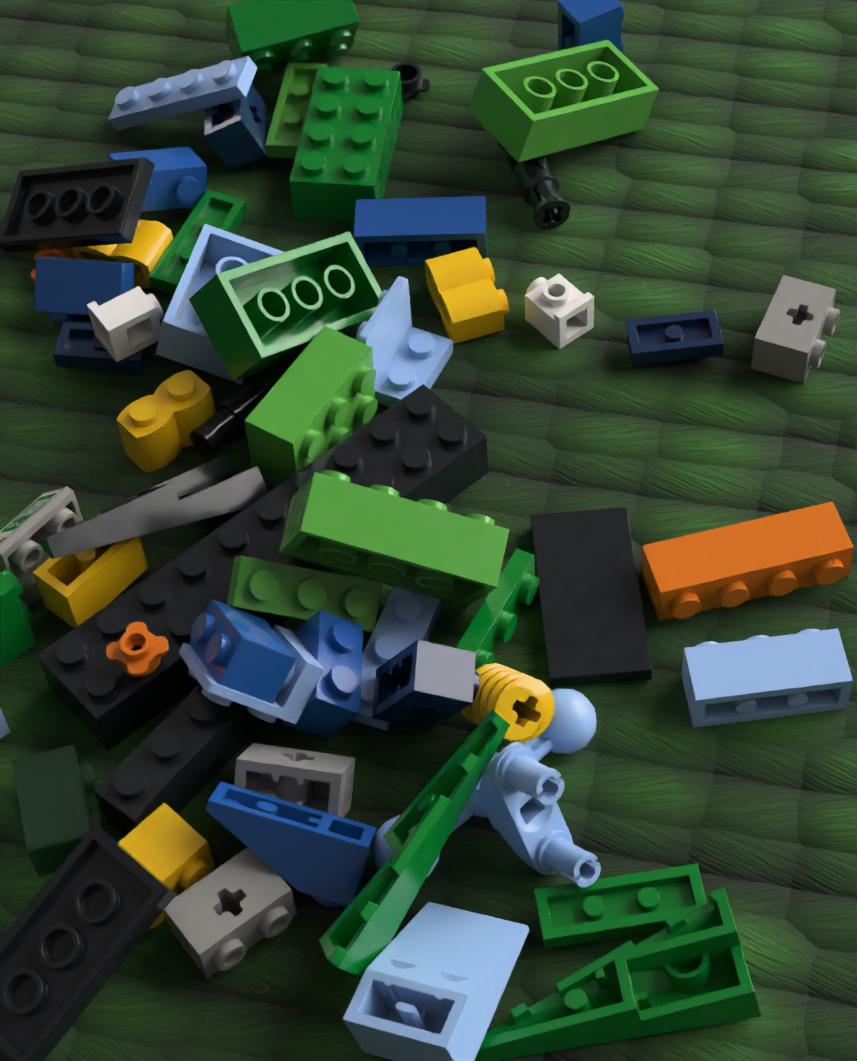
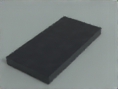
M146 157L19 171L0 231V249L9 253L132 243L155 164Z
M627 507L530 515L536 575L540 580L538 592L550 688L651 680L652 665Z
M95 824L0 940V1052L10 1061H44L176 896V893L106 831Z

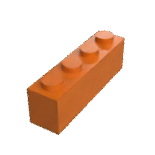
M832 501L642 545L641 577L658 621L671 618L685 619L695 615L697 612L722 606L728 608L735 607L747 600L769 595L782 596L794 589L815 584L829 585L835 583L841 578L849 576L854 546Z

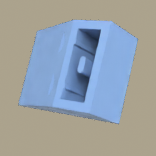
M428 902L366 968L342 1020L363 1052L393 1061H474L530 929L528 925Z

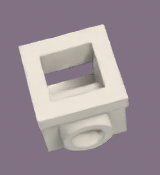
M560 274L555 275L549 280L544 277L537 278L530 284L525 294V320L556 347L561 349L594 328V296L589 292L583 294Z
M139 286L100 306L95 301L87 304L95 336L116 362L159 340L161 330L159 319L164 317L163 310L156 297L152 293L146 295Z

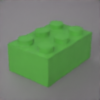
M324 325L245 419L251 467H259L265 485L273 489L353 434L362 424H367L371 421L378 406V401L375 399L374 381L376 370L373 369L372 347Z

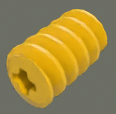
M498 663L484 664L475 670L478 672L480 679L478 693L473 703L461 710L462 715L470 722L479 725L493 709L510 724L503 737L510 742L530 741L540 736L550 725L554 714V698L550 688L541 680Z

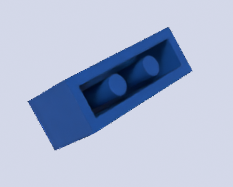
M486 196L356 199L354 241L369 267L425 266V260L472 247L477 248L482 259L487 258Z

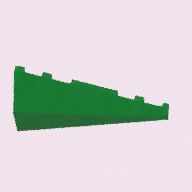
M493 709L383 835L394 854L319 939L327 959L339 969L362 978L366 968L390 944L510 726Z
M725 888L710 893L708 903L682 917L678 912L665 920V928L634 945L630 940L555 984L556 992L532 1006L527 1007L523 1002L511 1009L508 1020L486 1032L474 1061H499L762 1017Z

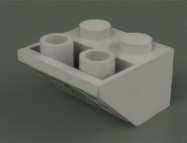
M67 486L42 493L0 530V572L7 568L14 574L24 590V593L19 598L27 607H30L36 600L42 598L33 572L49 556L43 550L40 540L66 530L70 525L83 520L75 493Z

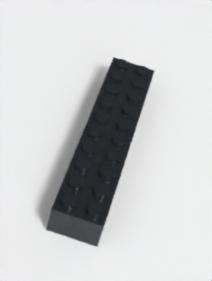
M422 384L37 654L49 687L105 749L109 751L200 684L197 679L188 673L189 667L179 654V650L183 643L189 644L193 623L199 614L205 613L211 599L227 604L235 556H246L339 575H349L278 554L292 497L314 472L320 473L324 470L337 471L349 476L350 482L368 488L371 485L388 486L397 490L401 498L415 502L420 499H430L446 504L488 473L486 436ZM240 609L265 619L272 629L275 624L279 626L289 619L287 617ZM133 622L145 623L150 633L155 636H164L169 643V650L166 655L161 656V662L157 669L148 675L133 677L127 674L121 668L120 662H111L106 655L108 644L118 641L126 633L127 626ZM141 646L135 647V648L133 649V651L139 650V649H141L142 647H141Z

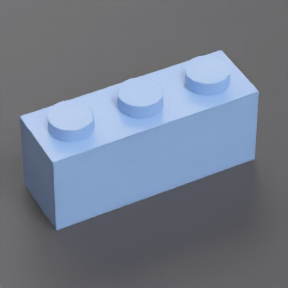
M806 629L797 634L774 637L756 635L746 640L726 643L708 641L694 647H686L683 652L682 680L693 728L847 709L853 679L838 629L822 631Z

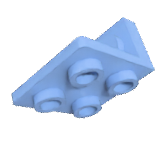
M401 276L397 277L389 290L382 292L375 312L368 322L364 321L360 325L355 339L372 347L373 369L376 370L374 381L375 399H377L378 403L388 407L393 406L422 384L431 389L454 352L453 340L412 327L408 279Z
M275 624L273 630L297 659L274 703L271 704L219 685L189 644L183 643L179 650V654L189 667L188 673L198 680L203 688L202 694L205 697L223 706H230L232 701L247 706V710L251 714L270 723H275L276 719L280 718L296 724L325 670L293 631Z

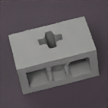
M783 275L754 338L751 369L804 384L811 366L819 368L826 348V341H823L825 334L833 336L840 315V310L833 308L836 289Z
M253 743L236 759L234 785L344 818L351 809L356 758Z
M247 847L172 899L165 908L164 914L171 932L208 979L219 970L225 971L234 967L243 959L246 951L263 938H271L280 934L290 924L292 918L297 915V910L291 888L275 870Z

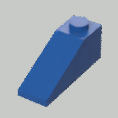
M220 782L207 802L206 811L297 891L311 895L315 901L326 906L350 905L357 897L361 888L377 827Z

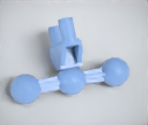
M556 688L551 691L554 698V714L550 725L540 736L526 742H513L499 753H494L451 833L472 815L489 818L493 828L498 830L519 858L529 867L544 875L558 873L581 888L592 885L598 879L601 872L600 863L596 861L598 859L596 855L573 844L572 836L556 802L564 791V781L559 778L561 774L557 770L549 768L538 761L549 752L573 754L586 747L596 732L597 719L594 706L582 693L574 689ZM401 815L383 823L374 837L371 851L374 865L378 870L394 854L383 835ZM439 853L437 859L435 860V862H434L432 868L430 869V871H429L427 877H429V875L431 874V872L433 871V869H434L435 866L437 865V863H438V861H439L440 853Z

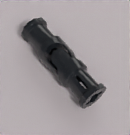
M497 141L498 145H499L502 149L506 150V149ZM506 150L507 164L519 185L523 199L528 204H531L534 210L533 220L539 228L549 229L557 228L565 223L570 216L569 211L571 208L568 201L561 197L558 192L559 182L556 176L550 172L551 168L546 156L517 162Z

